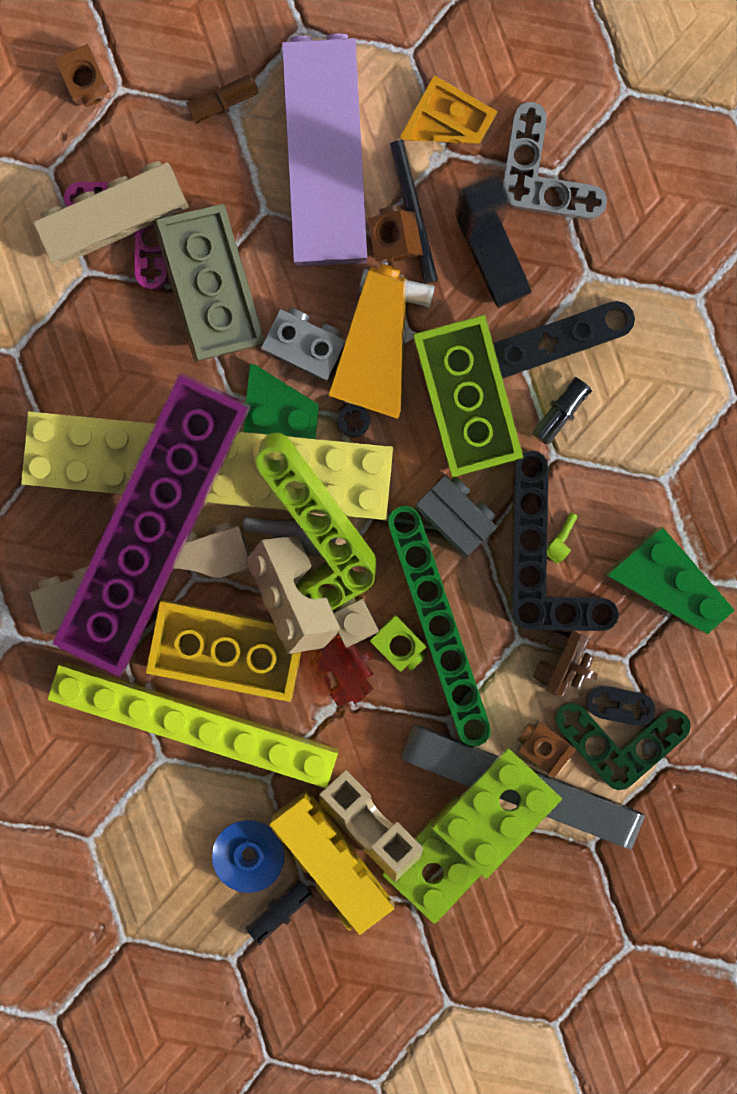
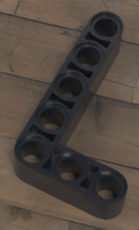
M494 172L460 188L455 215L497 308H500L531 294V288L503 227V222L510 206V199L499 174Z
M533 450L524 452L523 458L515 460L513 467L511 617L517 625L528 630H609L615 626L619 617L617 606L609 599L601 597L546 596L549 467L547 459L540 452ZM532 457L540 463V473L536 477L529 478L523 474L521 464L525 458ZM527 493L534 494L539 499L540 506L534 514H527L521 508V499ZM529 529L535 531L539 536V544L530 551L522 548L520 544L521 534ZM533 566L538 572V580L534 585L526 587L521 584L519 573L524 567ZM531 602L537 607V617L532 622H522L518 615L519 608L524 603ZM562 603L570 604L574 611L573 618L567 623H559L555 618V610ZM598 604H605L610 611L608 620L602 624H596L591 616L593 608Z

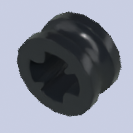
M348 405L339 413L338 427L347 437H360L369 429V414L363 407ZM352 411L361 413L360 420L364 422V426L360 430L355 427V432L347 429L348 423L344 420L347 413H350L351 416L353 415Z

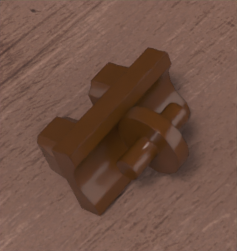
M553 630L547 647L562 653L557 666L541 660L536 667L533 678L547 686L546 691L561 697L565 696L570 682L571 686L581 689L586 677L596 681L598 673L589 670L595 656L584 653L590 638L575 631L568 633Z

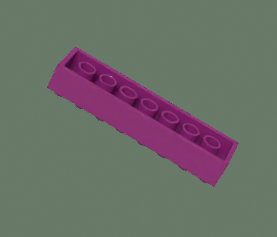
M185 373L179 374L52 645L120 677L133 655L251 405Z

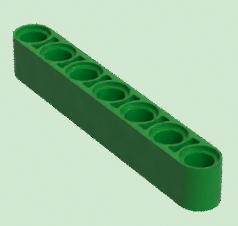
M398 507L389 516V529L457 732L466 745L480 746L489 739L491 733L490 723L421 518L412 507ZM400 512H408L415 519L414 528L408 533H401L394 526V518ZM413 546H419L426 552V561L420 567H412L406 562V552ZM424 581H432L438 587L437 596L431 601H423L417 595L418 586ZM435 616H445L449 621V629L443 635H434L429 630V622ZM447 650L457 651L461 656L460 664L455 669H445L440 663L442 654ZM464 684L472 689V697L468 702L460 704L453 700L452 692L456 686ZM471 719L480 720L484 725L482 734L475 738L468 737L463 730L466 722Z

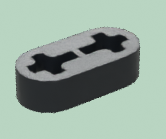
M597 685L586 696L588 710L594 716L601 719L631 725H645L653 719L655 714L653 700L641 692L607 685ZM602 692H607L608 699L618 702L617 708L605 706L604 710L600 712L598 711V705L593 703L594 697H600ZM637 699H642V705L647 707V712L640 713L639 718H634L632 711L623 709L624 703L636 704Z

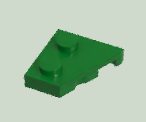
M250 364L246 403L251 405L244 420L243 432L266 435L280 433L287 437L316 439L319 404L259 366Z

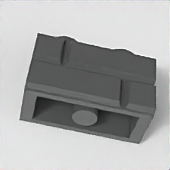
M445 475L414 507L466 558L497 527L492 522L496 516L484 503L480 501L475 505L466 496L470 490L459 478L453 477L450 480Z

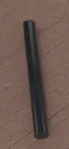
M398 140L390 143V148L406 211L415 212L423 252V255L418 256L424 284H431L437 282L438 277L404 140Z

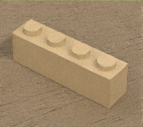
M160 161L150 163L140 170L142 174L129 180L127 176L119 177L107 184L108 189L95 194L94 191H89L74 198L75 204L64 209L56 206L40 214L41 219L33 223L51 263L56 267L62 266L153 225L156 219L173 216L189 209L168 162L161 164Z

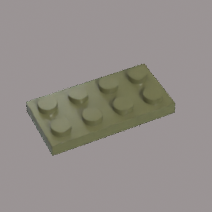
M216 205L156 219L153 225L194 363L263 345L265 340L225 205Z

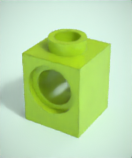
M396 614L370 639V642L400 672L405 667L412 671L426 657L422 652L426 648V644ZM402 635L410 640L411 648L407 654L396 655L391 651L390 642L394 637Z

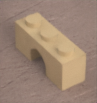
M298 535L262 540L246 561L287 653L291 654L324 648L341 629L327 598H307L295 586L312 567Z
M345 770L320 794L319 805L396 882L421 858L423 847L398 822L393 824L385 818L373 804L372 796Z

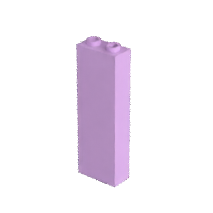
M331 34L326 36V40L312 41L310 36L291 37L290 42H282L295 266L367 263L355 38L348 39L346 34Z

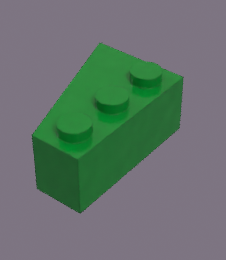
M663 527L654 529L603 574L705 634H709L735 611Z

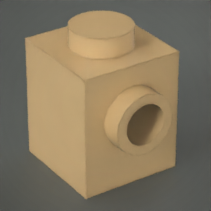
M352 598L335 608L336 611L333 612L341 629L339 634L346 648L379 632V628L364 598L357 601L355 598Z

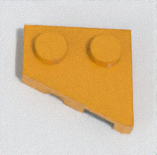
M434 75L400 138L405 141L480 144L498 111Z

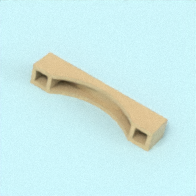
M230 521L211 527L212 535L198 539L196 532L190 534L174 569L200 572L216 579L249 569L246 559L250 553L241 526L233 528ZM88 567L72 571L74 578L61 583L58 576L38 582L39 589L30 592L43 634L60 628Z

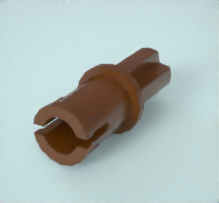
M246 75L220 88L218 85H215L216 90L190 102L188 101L186 104L195 123L198 124L200 121L223 110L226 113L230 112L229 107L257 95L259 91L254 78L251 75Z

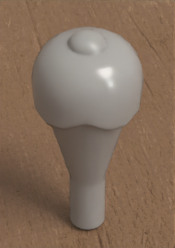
M248 516L244 518V531L267 534L275 538L298 535L307 555L321 556L295 519L271 521ZM337 538L331 539L333 543H336Z

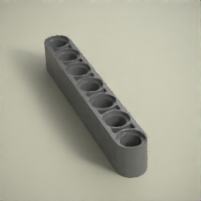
M417 724L412 725L400 756L402 760L469 787L499 757ZM533 770L562 798L546 817L619 846L633 849L646 816L645 814ZM506 790L500 795L502 800L517 806L520 803V795L515 790Z

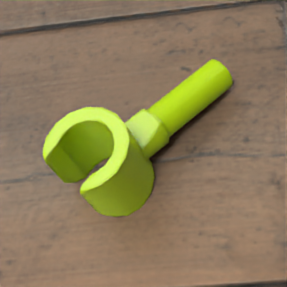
M571 512L557 537L547 546V556L556 564L562 562L571 552L563 543L578 517Z

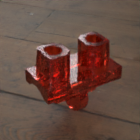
M337 636L324 648H320V653L310 662L311 667L319 677H323L333 671L340 681L329 689L330 696L337 706L351 701L356 704L374 690L367 678L374 674L366 663L374 657L371 650L361 655L354 644L346 648L340 637Z

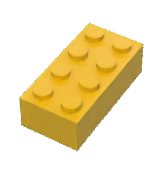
M163 600L159 604L146 674L291 702L301 652L287 653L282 640L277 634L274 621Z

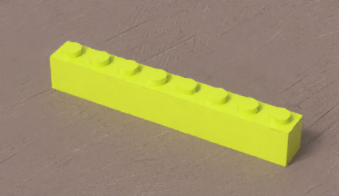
M66 662L58 665L48 697L49 701L324 788L328 787L339 751L338 748Z

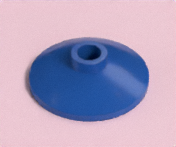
M242 820L226 827L217 837L212 850V863L219 879L229 888L243 893L258 892L269 887L280 875L284 864L285 856L282 842L268 825L255 820ZM244 849H253L256 857L253 860H246L242 854Z

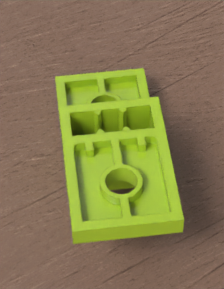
M507 747L460 798L455 795L414 838L423 847L421 858L396 882L384 871L382 875L435 925L481 875L487 879L558 805L562 798ZM506 790H515L520 795V803L514 809H504L499 803L500 795ZM437 863L443 868L441 879L431 882L423 877L422 871L427 864Z

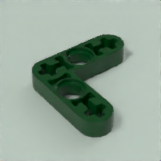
M563 703L558 707L554 716L558 729L607 785L616 790H624L633 785L688 736L691 728L690 720L686 714L674 708L666 709L619 749L589 713L578 703ZM566 710L572 713L578 710L580 715H578L577 720L584 728L587 727L588 723H591L593 726L592 729L585 731L578 741H575L573 736L580 733L571 724L566 727L562 724L565 721L563 713ZM668 717L674 720L680 717L682 720L679 723L681 731L677 734L673 731L668 732L663 738L669 742L663 747L660 739L654 736L651 731L656 728L661 734L668 727L665 721ZM591 736H600L605 741L604 751L597 756L589 755L585 750V743ZM643 739H650L656 745V752L649 759H642L636 753L637 744ZM612 750L617 753V755L611 757L614 763L619 767L624 765L628 767L624 772L627 776L624 781L618 778L612 781L610 777L613 775V771L606 763L603 764L602 768L597 766L598 763L609 757Z

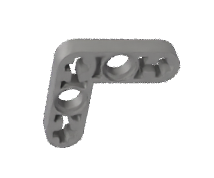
M526 102L520 105L513 119L503 180L510 199L509 207L581 220H594L604 212L607 205V197L600 187L538 176L547 114L544 108L535 102ZM528 111L534 112V118L540 120V123H534L530 137H538V142L529 138L516 139V134L524 136L526 123L520 120V117H526ZM521 146L530 147L534 152V161L529 165L518 164L514 158V151ZM511 169L519 173L532 172V178L525 175L523 181V190L528 191L529 195H523L520 201L514 200V194L508 192V188L515 187L518 174H510ZM552 187L559 188L564 194L563 204L558 207L549 206L544 200V193L547 189ZM571 190L577 191L576 199L583 200L586 199L588 194H593L594 201L600 202V206H595L592 212H587L586 205L581 203H574V210L567 209L571 200Z

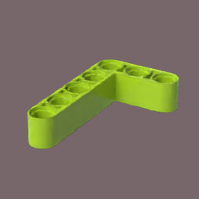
M280 433L267 435L260 444L256 466L260 474L327 562L303 576L295 586L307 598H327L333 610L365 592L373 585L376 557L291 440ZM267 453H280L283 459L273 460L267 456ZM299 481L304 487L296 489L291 487L288 482ZM321 510L326 515L322 517L313 516L309 511ZM341 538L345 540L346 543L342 545H337L333 543L331 539ZM362 566L366 571L356 572L352 567ZM332 584L336 588L332 590L325 589L321 585Z

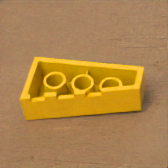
M308 788L273 814L269 824L272 831L294 854L293 858L305 873L308 872L316 881L315 887L327 902L331 900L338 908L337 916L349 931L354 928L361 935L395 909L394 901L325 810L319 805V802Z

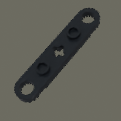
M613 301L493 343L502 379L625 336L634 326L635 316L633 310L624 302ZM616 309L624 313L626 323L622 329L613 330L607 325L606 315L609 311ZM543 334H547L550 339H557L558 344L553 346V353L548 354L546 349L539 350L538 344L542 342Z

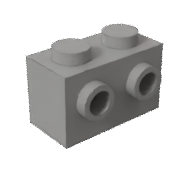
M291 307L289 312L280 309L261 349L263 352L328 383L346 343L345 340L341 339L343 332L323 323L321 328L308 323L310 316Z

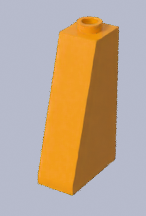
M379 264L378 268L371 267L368 270L329 396L398 419L403 407L406 278L399 276V269L386 264Z

